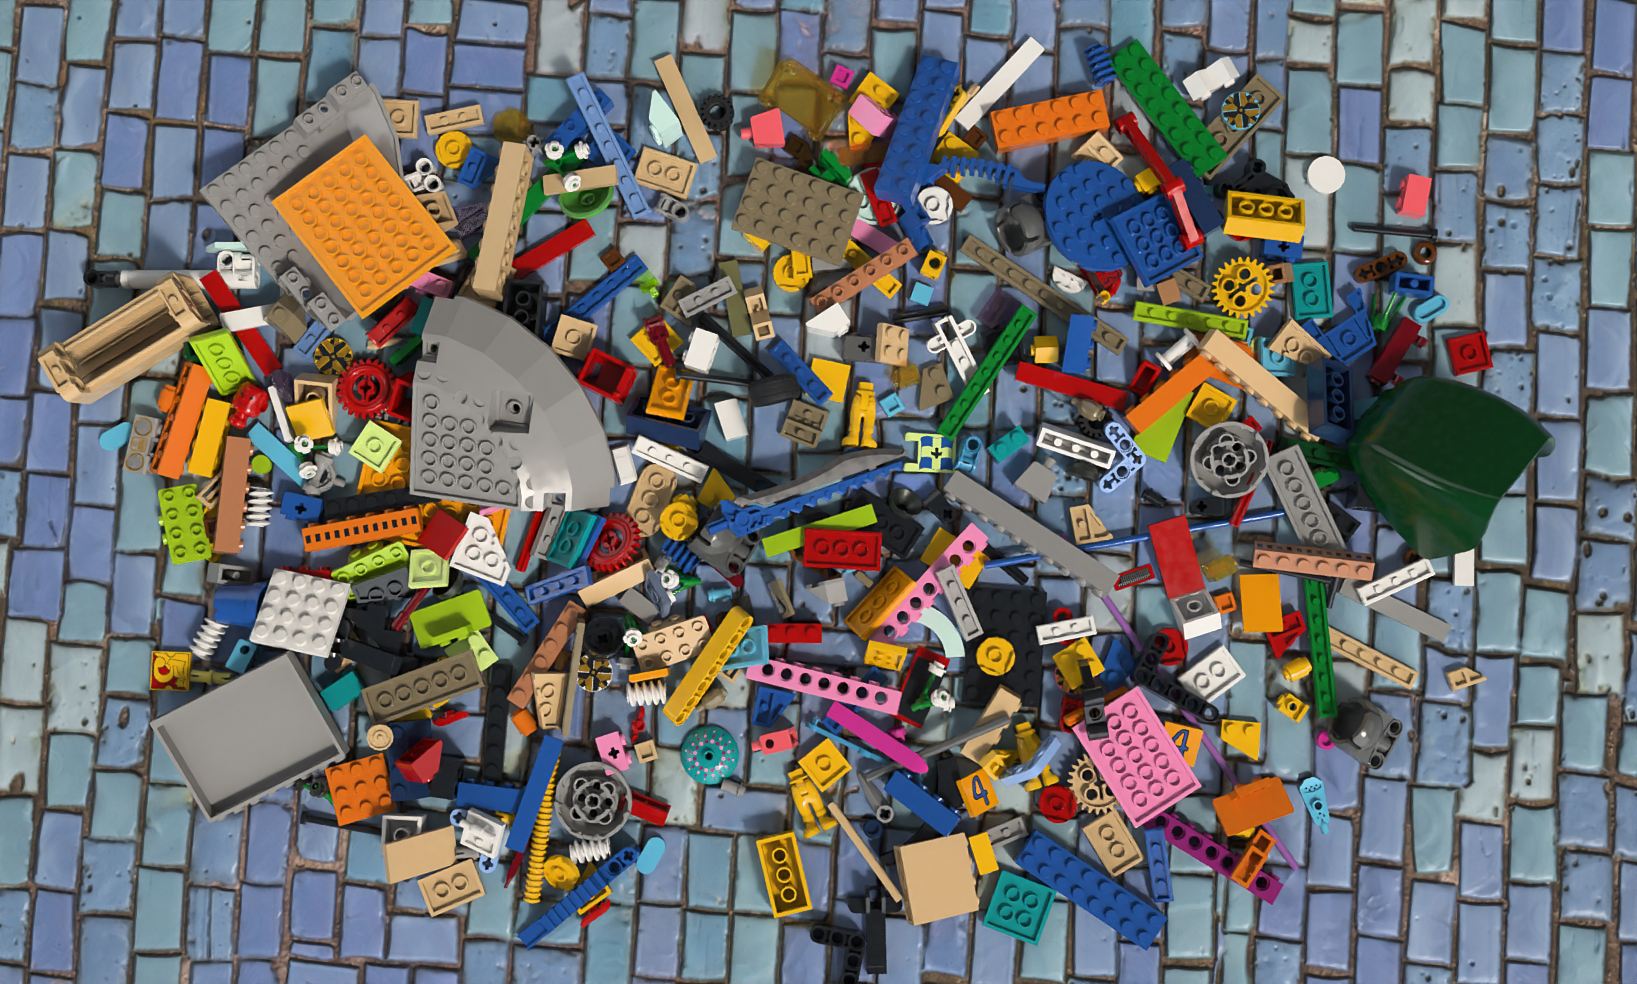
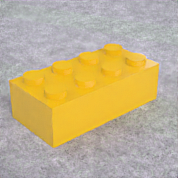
M1228 190L1223 205V221L1225 222L1223 224V234L1300 243L1306 227L1305 199Z
M792 829L757 838L756 844L774 918L812 909V901L795 830Z

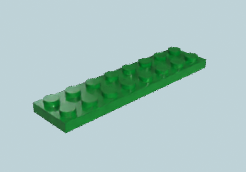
M1135 39L1107 59L1113 60V63L1108 65L1109 67H1115V70L1112 72L1117 74L1118 80L1180 160L1185 158L1186 161L1192 164L1196 177L1200 178L1227 159L1228 155L1138 39Z

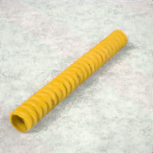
M560 759L557 760L536 818L535 830H532L534 836L531 837L533 840L531 842L532 848H530L531 854H529L531 859L528 861L530 866L527 867L529 872L526 873L528 878L525 880L527 884L525 885L526 891H524L525 897H523V900L528 903H538L541 900L539 898L541 896L540 890H542L541 884L543 883L541 879L544 877L542 872L545 871L543 865L547 857L545 856V853H547L546 847H548L547 841H549L547 836L550 835L548 829L551 828L549 823L552 821L550 819L552 817L551 811H553L552 805L554 804L552 800L555 798L553 793L556 792L554 787L557 785L555 780H557L556 774H558L557 768H559L557 764L560 762Z

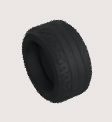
M793 373L763 378L748 385L750 401L754 407L783 403L796 399L800 395L798 380Z

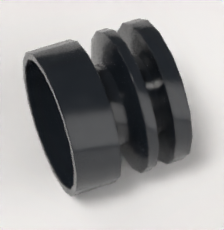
M610 616L593 618L584 630L582 642L584 654L596 662H606L613 659L624 642L623 636L625 632L621 623ZM601 638H604V642L602 644H599V640Z

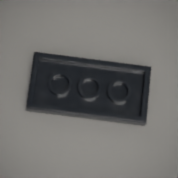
M860 487L845 512L872 504L877 523L855 530L881 532V546L905 560L925 528L912 519L899 518L898 515L892 512L888 504Z

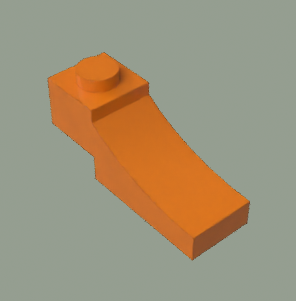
M1256 829L1254 835L1251 836L1246 844V848L1229 878L1247 889L1265 863L1268 853L1277 840L1262 829Z

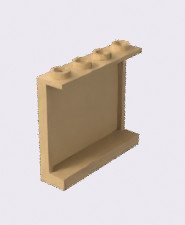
M956 831L955 834H950L948 837L942 836L907 845L899 844L893 846L907 924L916 926L979 910V897L974 886L976 879L971 870L972 858L968 853L967 846L969 841L965 832Z

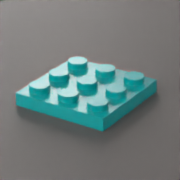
M1001 869L982 926L1037 946L1057 891L1051 887Z

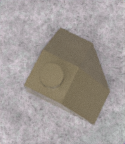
M286 293L278 300L263 320L294 344L297 343L307 330L304 309L292 295L289 297Z

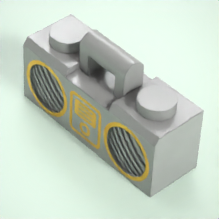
M135 414L123 471L152 476L153 472L149 470L155 455L157 442L159 443L164 420Z

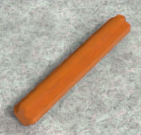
M1122 686L1104 695V706L1128 692L1129 689ZM1083 707L1064 716V722L1068 726L1085 719Z

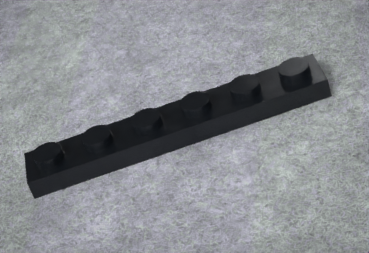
M410 487L323 501L326 519L329 520L388 509H398L410 505L417 506L442 502V499L410 494Z
M492 664L482 780L503 781L510 704L507 697L511 692L513 665Z

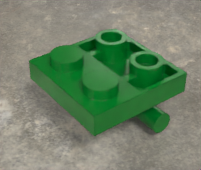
M825 148L820 153L818 165L825 172L822 174L815 165L811 166L809 171L816 178L830 183L835 182L836 185L848 188L852 178L851 171L846 165L842 166L837 155L833 151L829 152Z

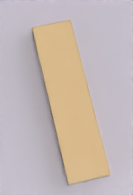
M615 164L565 172L566 174L573 173L580 176L581 184L576 191L619 185L618 170ZM561 174L543 176L544 195L549 196L569 192L563 185L564 177Z

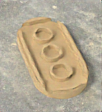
M656 463L647 466L641 472L625 512L638 523L639 527L637 528L641 530V533L637 535L640 537L652 536L660 530L661 513L671 503L677 488V477L674 471Z

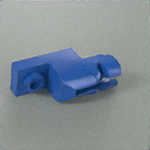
M916 197L913 207L901 205L905 213L898 219V222L910 240L913 239L912 244L916 251L919 252L929 248L933 244V240L928 229L925 228L931 221V218Z

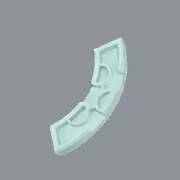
M910 602V605L913 608H918L921 603ZM925 607L920 612L922 616L917 622L929 627L938 636L943 645L945 657L965 656L961 637L952 622L938 610L932 607L929 609ZM904 612L905 621H907L908 615Z

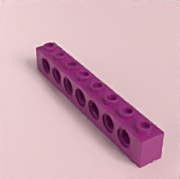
M1162 811L1141 825L1143 827H1156L1155 819L1158 816H1163L1164 822L1159 826H1164L1166 841L1232 880L1229 876L1242 854L1238 852L1235 855L1228 851L1230 847L1222 842L1214 843L1211 841L1213 837L1204 831L1202 834L1196 832V827L1186 821L1183 824L1178 821L1180 817L1171 811L1168 814ZM1175 826H1179L1180 833L1173 836L1172 829ZM1192 836H1196L1197 843L1190 846L1189 839ZM1209 846H1212L1214 852L1212 855L1207 856L1205 851ZM1229 856V865L1223 866V859ZM1261 867L1246 890L1273 905L1284 885L1278 882L1280 880L1278 876L1271 872L1268 875L1262 872L1263 867ZM1259 877L1264 879L1261 886L1256 885V880Z

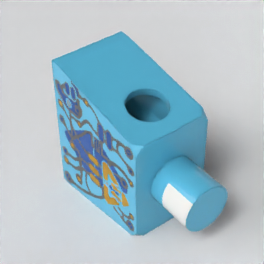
M251 633L247 641L239 639L225 667L242 674L258 665L263 648L259 647L258 643L250 641Z

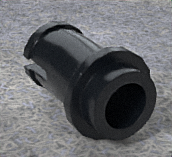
M1146 487L1141 495L1143 501L1147 500L1159 507V509L1164 506L1167 498L1154 492L1153 488L1149 489Z

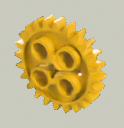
M1239 257L1238 262L1232 258L1231 265L1225 262L1226 269L1219 268L1218 270L1221 274L1214 275L1218 281L1212 282L1213 285L1217 286L1216 289L1211 290V292L1217 293L1213 300H1220L1217 307L1224 306L1222 310L1224 313L1230 310L1229 316L1231 317L1234 313H1236V318L1238 319L1241 317V314L1247 319L1248 313L1255 317L1256 310L1262 313V306L1268 308L1266 300H1273L1269 297V294L1275 293V291L1270 290V287L1275 286V283H1271L1269 280L1274 276H1267L1270 269L1263 270L1265 264L1257 265V259H1254L1251 263L1250 257H1247L1245 262L1242 257ZM1248 269L1250 277L1243 280L1241 273L1243 270ZM1253 278H1258L1255 282L1246 286V292L1240 291L1233 298H1229L1231 294L1241 289V283L1246 285ZM1228 281L1234 282V289L1231 291H1227L1225 288ZM1259 284L1262 288L1261 293L1254 295L1252 288L1254 285ZM1239 296H1244L1246 302L1243 306L1239 307L1236 300Z

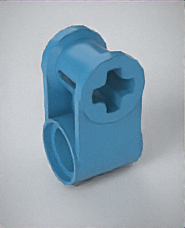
M966 436L961 440L958 453L954 459L953 468L967 470L970 474L974 473L982 448L980 438ZM970 440H973L974 442V448L972 450L968 448V442Z

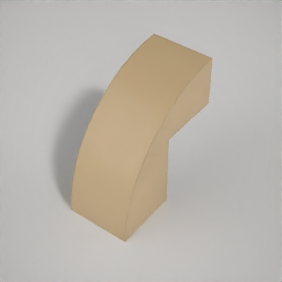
M762 286L743 290L756 341L775 337Z

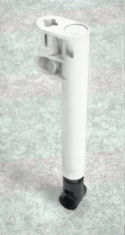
M225 250L218 255L217 270L230 289L259 288L260 265H257V260L252 254ZM232 257V262L226 265L227 258ZM89 269L84 273L83 281L95 289L118 288L120 285L123 289H152L157 286L155 282L157 279L173 271L193 277L200 288L205 289L199 279L214 270H122L119 273L118 271ZM98 275L97 282L93 283V278Z

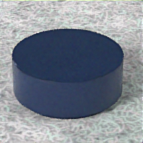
M871 818L865 821L863 831L868 838H877L882 833L883 828L879 820Z

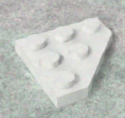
M470 511L465 524L469 530L456 547L449 566L505 586L512 568L491 520Z

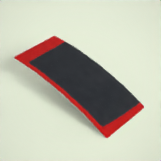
M919 646L900 690L902 697L898 714H890V716L921 729L931 707H926L922 710L918 709L913 712L910 705L920 698V694L932 675V672L928 671L929 663L937 661L945 665L944 670H947L950 659ZM945 672L942 677L935 676L927 692L930 699L931 694L936 689H939Z

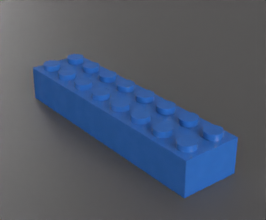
M922 54L874 186L877 199L909 207L914 206L960 77L958 62Z
M1033 828L1013 859L1017 865L1146 951L1168 919L1163 913L1035 828Z

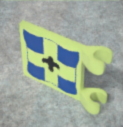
M911 432L905 434V441H918L917 464H904V471L955 473L953 463L956 457L957 435L951 442L941 434Z

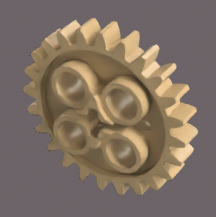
M1082 754L1084 760L1081 761L1076 758L1078 765L1071 764L1074 771H1068V774L1072 776V778L1066 779L1067 782L1072 784L1068 788L1073 790L1077 797V804L1081 802L1080 808L1082 810L1087 806L1088 813H1091L1093 809L1095 814H1099L1100 809H1102L1104 814L1107 813V808L1114 811L1113 805L1115 804L1120 807L1119 802L1113 793L1111 795L1106 794L1105 789L1108 785L1097 769L1098 779L1102 780L1099 785L1103 799H1100L1099 787L1094 784L1097 781L1093 769L1095 764L1090 757ZM1085 770L1091 771V777L1088 780L1082 778V773ZM1089 789L1095 790V796L1092 799H1088L1086 796Z

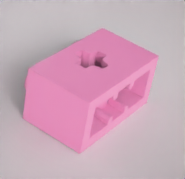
M618 730L595 738L602 763L613 766L619 772L631 767L630 764L633 762L630 752L626 753L624 747L627 744L624 733L620 734ZM613 747L615 750H619L620 752L617 754V757H615V755L610 754V752L613 750ZM611 770L605 771L607 776L614 774Z

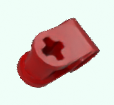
M1063 695L1058 720V727L1062 732H1074L1072 728L1069 730L1064 728V716L1083 707L1081 698L1077 700Z

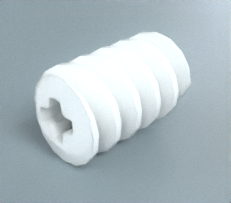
M250 487L255 490L248 494L254 497V499L248 500V503L253 506L247 508V511L252 514L246 515V518L251 520V522L245 523V525L264 527L271 524L265 518L271 517V514L267 513L266 510L272 509V506L267 503L273 502V499L268 497V495L274 494V491L267 488Z
M204 618L208 625L201 624L204 632L197 631L200 639L193 638L196 646L189 645V648L193 650L196 656L210 661L208 655H213L214 650L212 648L218 647L215 641L222 640L219 634H225L226 631L223 627L227 628L229 625L218 623L215 618Z
M658 680L656 686L653 681H650L649 686L643 681L641 687L635 682L633 688L627 682V702L629 704L630 701L632 707L636 705L637 701L640 706H643L644 700L647 705H651L652 700L655 705H658L660 699L663 704H666V681L662 685L661 681Z
M609 837L603 841L597 840L594 842L589 840V843L582 839L581 844L578 843L577 839H574V844H569L571 861L577 864L578 859L581 864L584 863L585 858L588 862H592L593 856L596 861L600 860L601 855L604 860L608 859V855L612 857Z

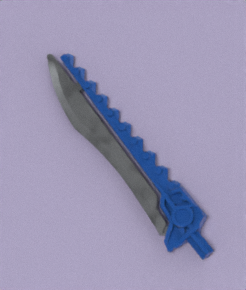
M868 449L847 453L790 482L736 497L733 502L730 500H720L719 504L721 505L720 509L723 518L706 524V529L709 535L727 529L734 536L740 538L767 525L770 526L773 523L774 517L785 519L788 516V511L800 513L803 510V505L814 507L818 499L829 501L832 498V493L844 495L847 487L858 489L861 486V481L872 483L875 480V475L887 477L890 474V469L900 472L904 468L903 460L876 468V466L908 454V451L902 449ZM868 469V472H865L863 474L848 478L846 480L817 489L815 491L803 494L801 496L789 499L787 501L772 505L767 508H762L758 505H750L740 508V506H744L754 502L761 505H767L772 502L787 498L789 496L801 493L803 491L818 487L820 485Z

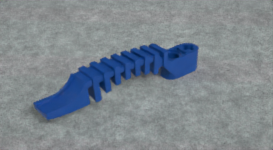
M943 155L940 164L929 163L921 183L922 186L932 187L935 180L946 173H950V178H955L957 169H959L960 176L965 177L966 170L968 169L969 176L973 177L976 170L978 171V177L982 178L986 171L988 180H992L995 173L996 184H1000L1002 175H1004L1002 189L1007 190L1011 177H1013L1011 183L1013 186L1012 190L1045 194L1046 184L1025 179L1019 169L1014 168L1011 164L1005 166L1002 162L995 164V161L990 160L986 162L985 159L977 161L973 157H971V160H968L967 157L963 156L962 159H958V156H953L949 160L948 156Z
M635 843L626 845L517 937L521 939L529 950L631 866L641 854L640 847ZM632 851L634 854L629 857L627 853ZM612 862H617L620 866V869H614L612 867Z

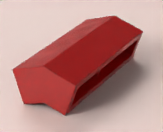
M631 790L632 809L630 814L663 827L671 805ZM625 793L618 808L620 811H623L624 803L627 800Z

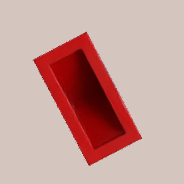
M1144 359L1139 364L1128 389L1144 396L1156 380L1162 367Z

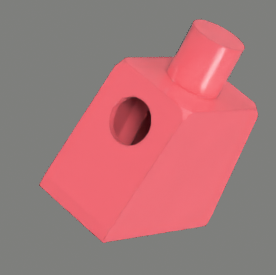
M779 108L752 116L750 118L751 127L740 129L742 140L753 139L755 148L785 147Z
M795 726L764 733L759 736V740L751 741L753 752L763 751L764 755L793 749L799 745Z

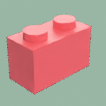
M1408 174L1401 179L1399 184L1401 193L1395 204L1397 215L1420 219L1425 215L1432 178Z

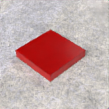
M1484 331L1445 340L1454 377L1494 368Z
M438 509L417 541L447 561L469 528L441 509Z

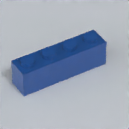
M903 769L902 772L897 770L883 790L943 836L948 837L962 818L959 816L960 811L952 805L947 807L943 804L944 799L936 793L934 795L930 794L927 791L928 787L922 782H914L911 779L913 776Z
M465 778V781L459 782L456 806L517 813L527 785L519 788L515 787L514 783L496 785V781L484 780V783H480L475 778Z

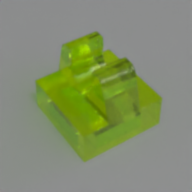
M654 276L638 286L643 294L649 292L653 299L660 295L655 286L659 285V282Z

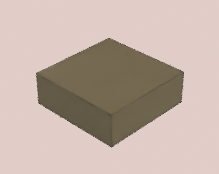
M858 571L854 576L868 589L873 584V581L861 571Z

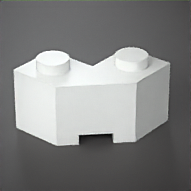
M1228 56L1220 58L1206 69L1196 71L1182 82L1193 101L1199 99L1204 101L1212 96L1211 93L1222 87L1228 88L1235 83L1234 80L1240 75Z

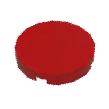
M1163 628L1155 632L1164 633L1169 638V645L1159 664L1174 666L1182 662L1188 652V642L1184 639L1182 633L1174 628ZM1157 636L1155 644L1158 647L1161 646L1162 640Z
M1053 784L1046 787L1038 800L1041 813H1043L1048 821L1053 823L1067 822L1074 816L1078 807L1074 792L1061 784Z

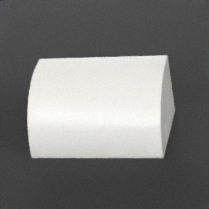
M736 398L714 404L727 442L749 435Z

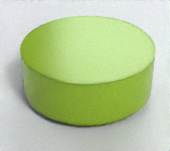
M257 455L251 462L253 471L258 474H267L272 469V461L265 455Z

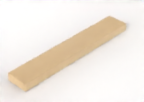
M672 54L654 61L700 165L716 158L715 149Z
M1329 627L1332 651L1411 690L1419 672Z
M831 802L827 805L897 903L902 899V894L836 802Z

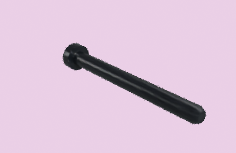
M1354 224L1351 227L1353 232L1429 238L1430 242H1436L1438 237V229L1435 228L1425 231Z
M675 368L674 381L677 382L680 379L748 387L751 382L757 381L683 372L681 368Z
M461 591V593H460L459 595H456V596H460V595H463V594H465V593ZM488 610L492 623L516 639L520 647L529 639L527 634L522 635Z
M303 810L300 817V824L303 825L309 822L382 836V828L356 823L338 826L337 820L309 815V811Z

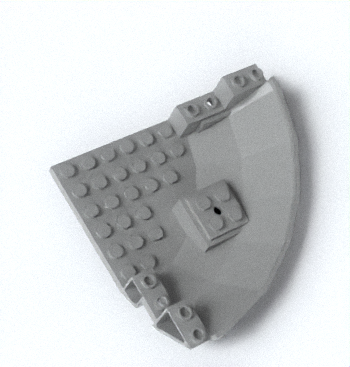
M357 71L330 88L325 98L297 116L289 128L199 190L201 195L273 281L289 297L292 295L310 317L330 332L343 322L351 321L358 313L271 201L364 134L367 135L405 183L396 130L378 89L373 83L367 85ZM325 107L327 112L323 113L320 108ZM307 291L310 296L304 297L302 292Z
M456 295L454 299L435 297L422 333V358L417 360L413 379L410 494L516 511H544L547 507L563 509L565 511H577L609 506L610 488L615 487L616 475L605 428L582 384L554 350L512 316L468 296ZM433 344L437 346V350L433 349ZM514 404L519 405L520 409L518 411L514 409ZM557 494L562 496V500L558 499Z

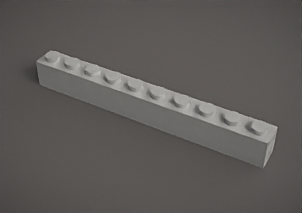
M958 470L955 471L944 487L943 494L947 500L957 502L964 511L977 515V519L981 522H988L996 532L1008 535L1013 543H1020L1026 547L1027 552L1032 555L1037 554L1049 566L1054 565L1064 576H1071L1079 586L1088 587L1096 597H1103L1105 599L1120 575Z

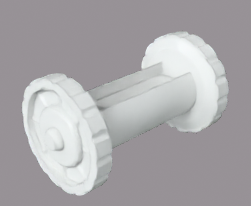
M1186 327L1183 329L1185 336L1163 355L1159 352L1155 353L1160 364L1165 366L1170 373L1174 371L1171 365L1194 345L1197 347L1200 343L1196 338L1197 336L1192 334Z

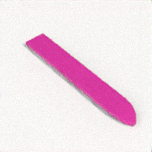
M834 701L826 716L907 769L917 773L928 772L927 763L917 753L845 706Z

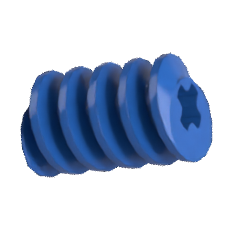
M1101 44L1089 46L1084 50V53L1088 54L1086 60L1090 61L1088 66L1093 68L1091 74L1095 75L1093 77V81L1097 82L1095 87L1107 85L1117 77V74H1111L1115 67L1108 66L1113 63V60H1106L1111 55L1110 53H1104L1108 46H1102Z
M668 538L663 543L660 552L667 551V558L673 556L672 563L679 561L677 568L684 566V574L689 571L691 572L701 562L702 558L696 559L697 555L694 553L690 554L691 551L688 548L685 549L687 542L680 544L679 541Z

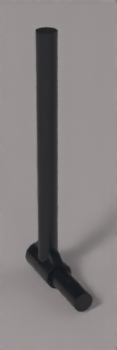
M1240 558L1239 566L1325 583L1328 589L1326 608L1329 609L1333 606L1342 578L1257 568L1252 566L1251 560Z

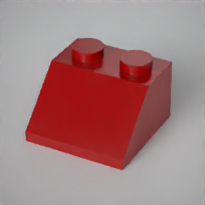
M423 737L394 763L407 781L427 783L439 771L443 742L441 739Z

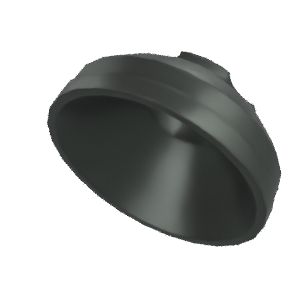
M1077 459V461L1069 464L1065 470V473L1095 483H1099L1100 474L1095 467L1096 465L1084 460Z
M896 488L889 497L892 512L898 515L899 518H916L923 509L920 498L909 489ZM897 506L902 507L905 510V512L900 510Z
M454 567L449 568L448 586L433 587V594L439 599H449L459 595L463 590V573Z

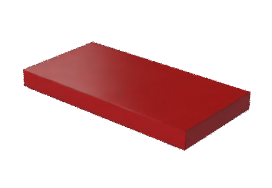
M1182 514L1147 525L1166 597L1170 599L1205 588L1186 515Z
M805 528L803 567L880 571L882 533Z

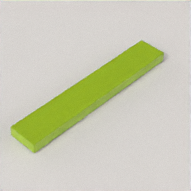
M1135 301L1132 315L1133 321L1178 329L1186 327L1190 331L1207 333L1209 329H1218L1230 338L1241 340L1246 339L1249 320Z
M872 504L763 538L762 542L768 558L804 546L805 528L852 531L877 523Z

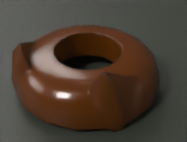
M1428 241L1416 243L1412 250L1414 261L1420 265L1431 264L1437 256V246ZM1424 247L1430 250L1428 258L1421 256V249Z

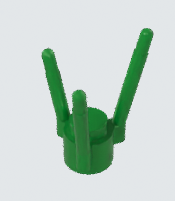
M1394 292L1384 314L1378 313L1375 316L1377 295L1374 294L1369 321L1372 323V329L1385 332L1407 297L1401 299L1390 317H1388L1397 296V292Z

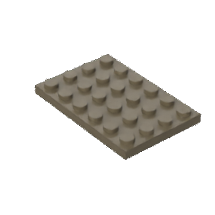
M756 157L731 229L840 267L865 194Z

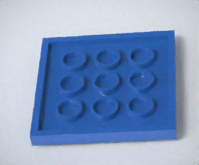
M1163 193L1109 220L1145 288L1204 257L1199 246L1185 251L1179 241V235L1182 232L1170 199L1167 200Z

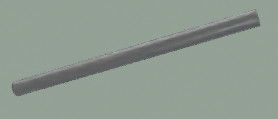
M1008 714L915 753L926 759L1011 723ZM893 761L864 775L867 782H871L900 770L904 766L897 761Z

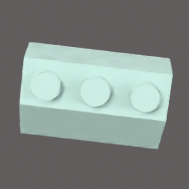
M654 90L652 92L649 113L651 124L649 128L655 142L659 146L662 144L666 149L683 136L679 119L658 92Z

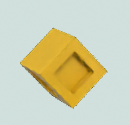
M936 249L934 251L930 250L920 270V274L937 282L947 260V257L944 256L945 254ZM936 260L939 263V267L932 268L929 262Z

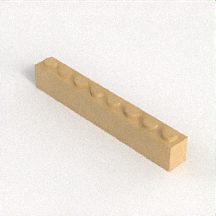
M1209 329L1196 347L1200 351V355L1207 360L1213 361L1215 363L1214 366L1219 371H1225L1230 375L1228 378L1231 381L1241 384L1247 394L1258 398L1257 402L1264 407L1270 408L1272 410L1271 413L1275 417L1282 418L1288 428L1298 431L1300 433L1299 436L1307 442L1318 441L1320 437L1308 433V404L1218 329Z

